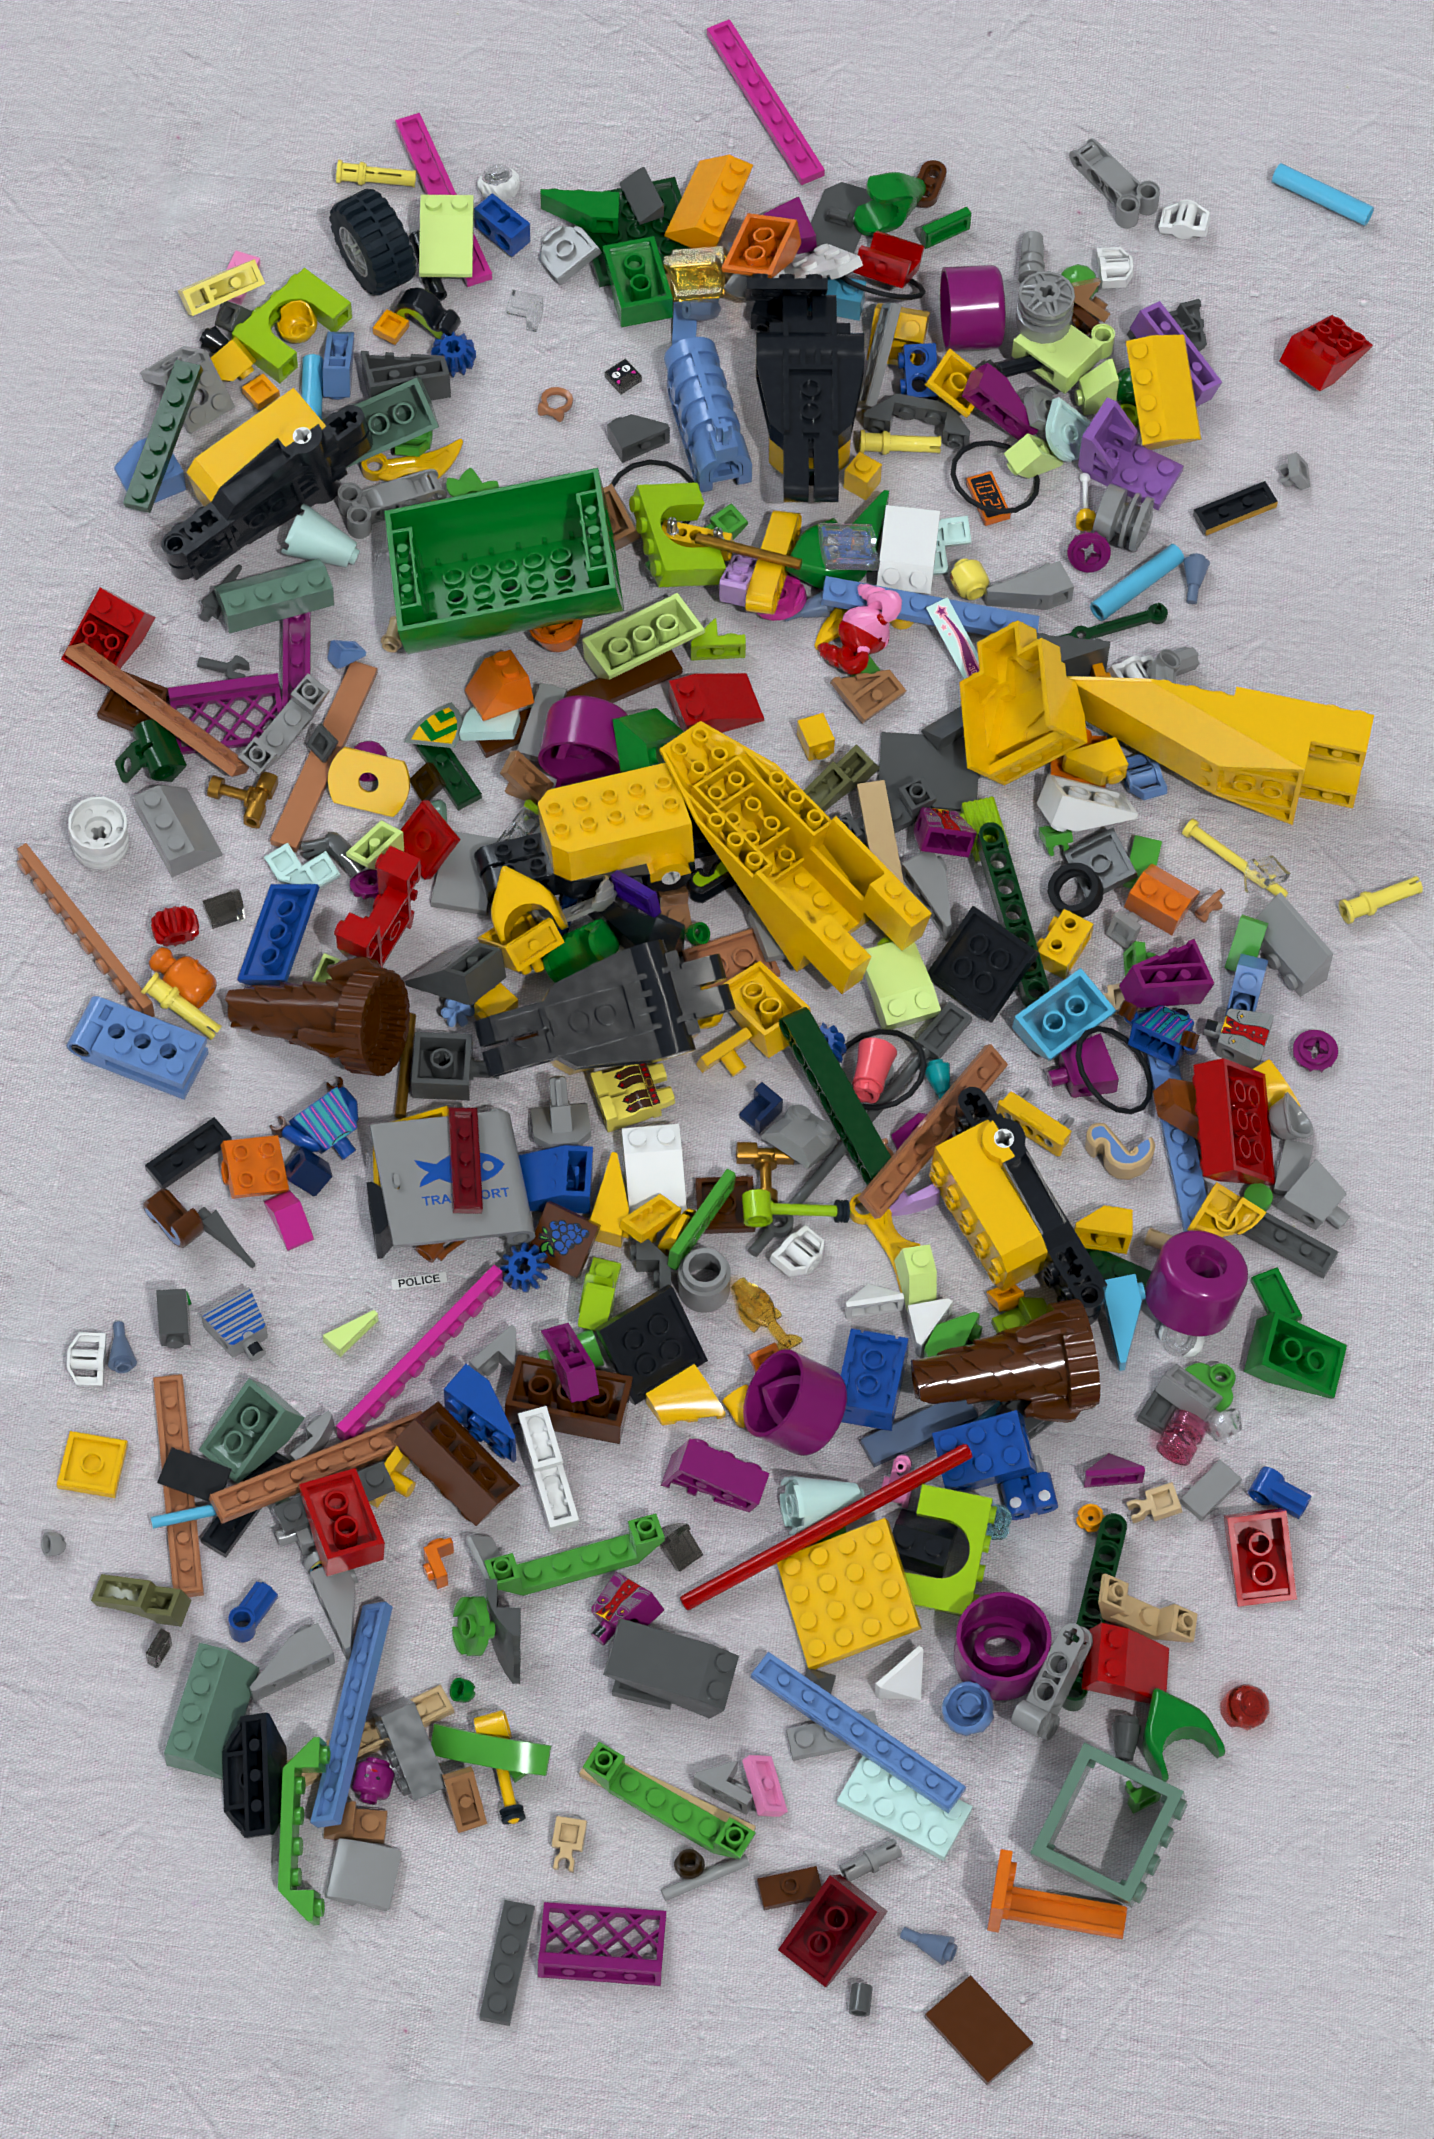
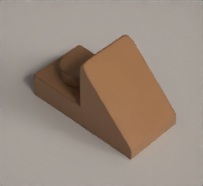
M1092 278L1071 283L1075 293L1074 302L1105 323L1110 316L1109 310L1106 309L1108 304L1097 296L1093 299L1090 298L1101 283V280L1099 278Z
M518 750L510 752L500 772L509 782L505 789L506 794L524 801L530 799L536 805H538V802L547 790L552 789L554 785L547 776Z
M684 885L677 890L656 891L661 914L684 924L686 933V929L692 924L686 886Z
M469 1766L442 1775L446 1789L445 1796L458 1833L486 1825L487 1820L472 1767Z
M356 1801L347 1802L341 1825L325 1827L324 1839L338 1840L341 1838L385 1844L388 1812L357 1809Z

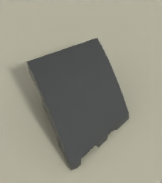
M1200 299L1180 303L1175 311L1169 313L1200 352L1206 347L1207 342L1203 331L1204 320L1200 316L1201 301ZM1129 330L1127 333L1129 339H1137L1133 332Z
M485 1579L487 1609L490 1621H493L495 1624V1636L491 1639L498 1661L512 1684H520L521 1608L498 1607L497 1579Z

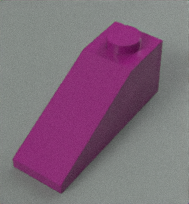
M989 363L970 373L962 397L1018 441L1028 433L1031 435L1038 433L1039 429L1030 426L1026 408L1007 377Z
M569 1322L541 1330L542 1338L562 1388L571 1403L585 1401L590 1397L599 1395L595 1365Z

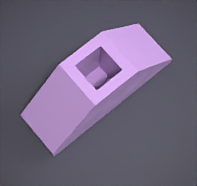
M740 554L733 555L720 579L719 595L721 602L745 607L746 594L757 559Z

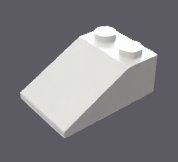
M886 505L877 586L931 594L940 511Z
M1051 774L1047 775L1037 802L1050 826L1061 832L1066 830L1076 832L1134 820L1138 816L1137 811L1123 792Z
M679 1124L622 1128V1151L629 1214L660 1193L679 1206L682 1214L687 1210Z

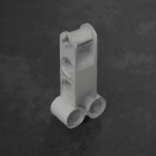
M1089 139L1085 146L1077 151L1072 150L1069 153L1073 166L1116 207L1115 222L1121 228L1135 227L1139 220V213L1142 215H1152L1157 211L1160 197V187L1153 181H1143L1140 183L1095 139Z
M423 470L362 490L359 485L351 482L341 485L338 489L339 512L347 517V529L350 536L356 539L368 537L372 530V524L385 520L384 511L431 502V500L445 499L447 493L440 486L437 479L439 476L437 470Z
M1069 1623L1060 1629L1027 1699L1022 1700L1013 1712L1011 1718L1013 1725L1047 1741L1054 1736L1060 1723L1058 1714L1093 1643L1092 1634L1087 1628ZM1074 1634L1080 1637L1077 1643L1072 1640ZM1066 1658L1067 1668L1064 1672L1059 1673L1057 1665L1060 1660ZM1052 1685L1054 1688L1053 1697L1045 1700V1689Z

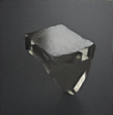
M237 888L202 901L212 929L238 920L239 922L245 920L244 905L240 890Z
M675 1523L662 1527L665 1541L660 1544V1547L665 1551L676 1571H682L703 1556L702 1551L689 1531L691 1528L688 1523Z

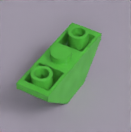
M972 1312L937 1324L924 1348V1358L936 1356L938 1352L949 1348L971 1345L974 1339H979L983 1326L979 1325L980 1314Z

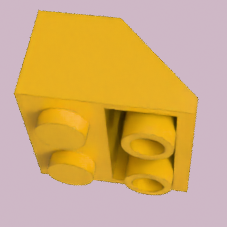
M878 303L875 307L866 360L869 358L883 303ZM901 307L887 364L898 366V353L902 352L904 345L925 344L930 312ZM912 354L910 361L912 364L920 366L922 356L920 354Z

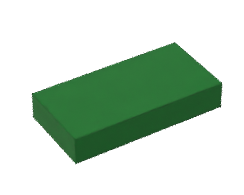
M964 207L923 226L920 243L925 249H928L969 230L972 215L969 208Z
M1278 1267L1251 1277V1283L1267 1315L1277 1312L1297 1322L1302 1320V1314Z

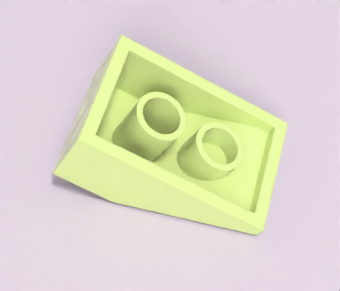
M421 195L419 277H472L474 195Z
M894 942L865 949L872 956L866 969L865 977L881 1029L893 1030L935 1018L940 1013L941 1009L933 983L915 942L903 951Z

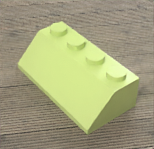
M676 593L582 639L584 659L598 678L610 680L704 634L705 629L680 595Z

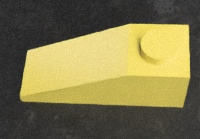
M255 259L177 291L187 314L194 316L260 287L265 282Z

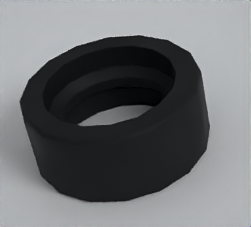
M1068 863L1052 874L1048 882L1047 892L1050 902L1060 914L1066 909L1084 918L1098 909L1103 900L1104 889L1100 878L1089 866L1082 863ZM1076 876L1087 878L1091 884L1089 896L1082 903L1076 905L1065 904L1060 897V890L1063 884Z

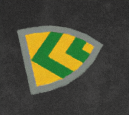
M452 702L434 709L413 726L404 743L455 748L460 739L459 732L463 723L459 710Z

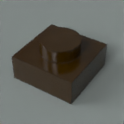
M429 762L410 778V783L421 801H430L447 785L435 765Z

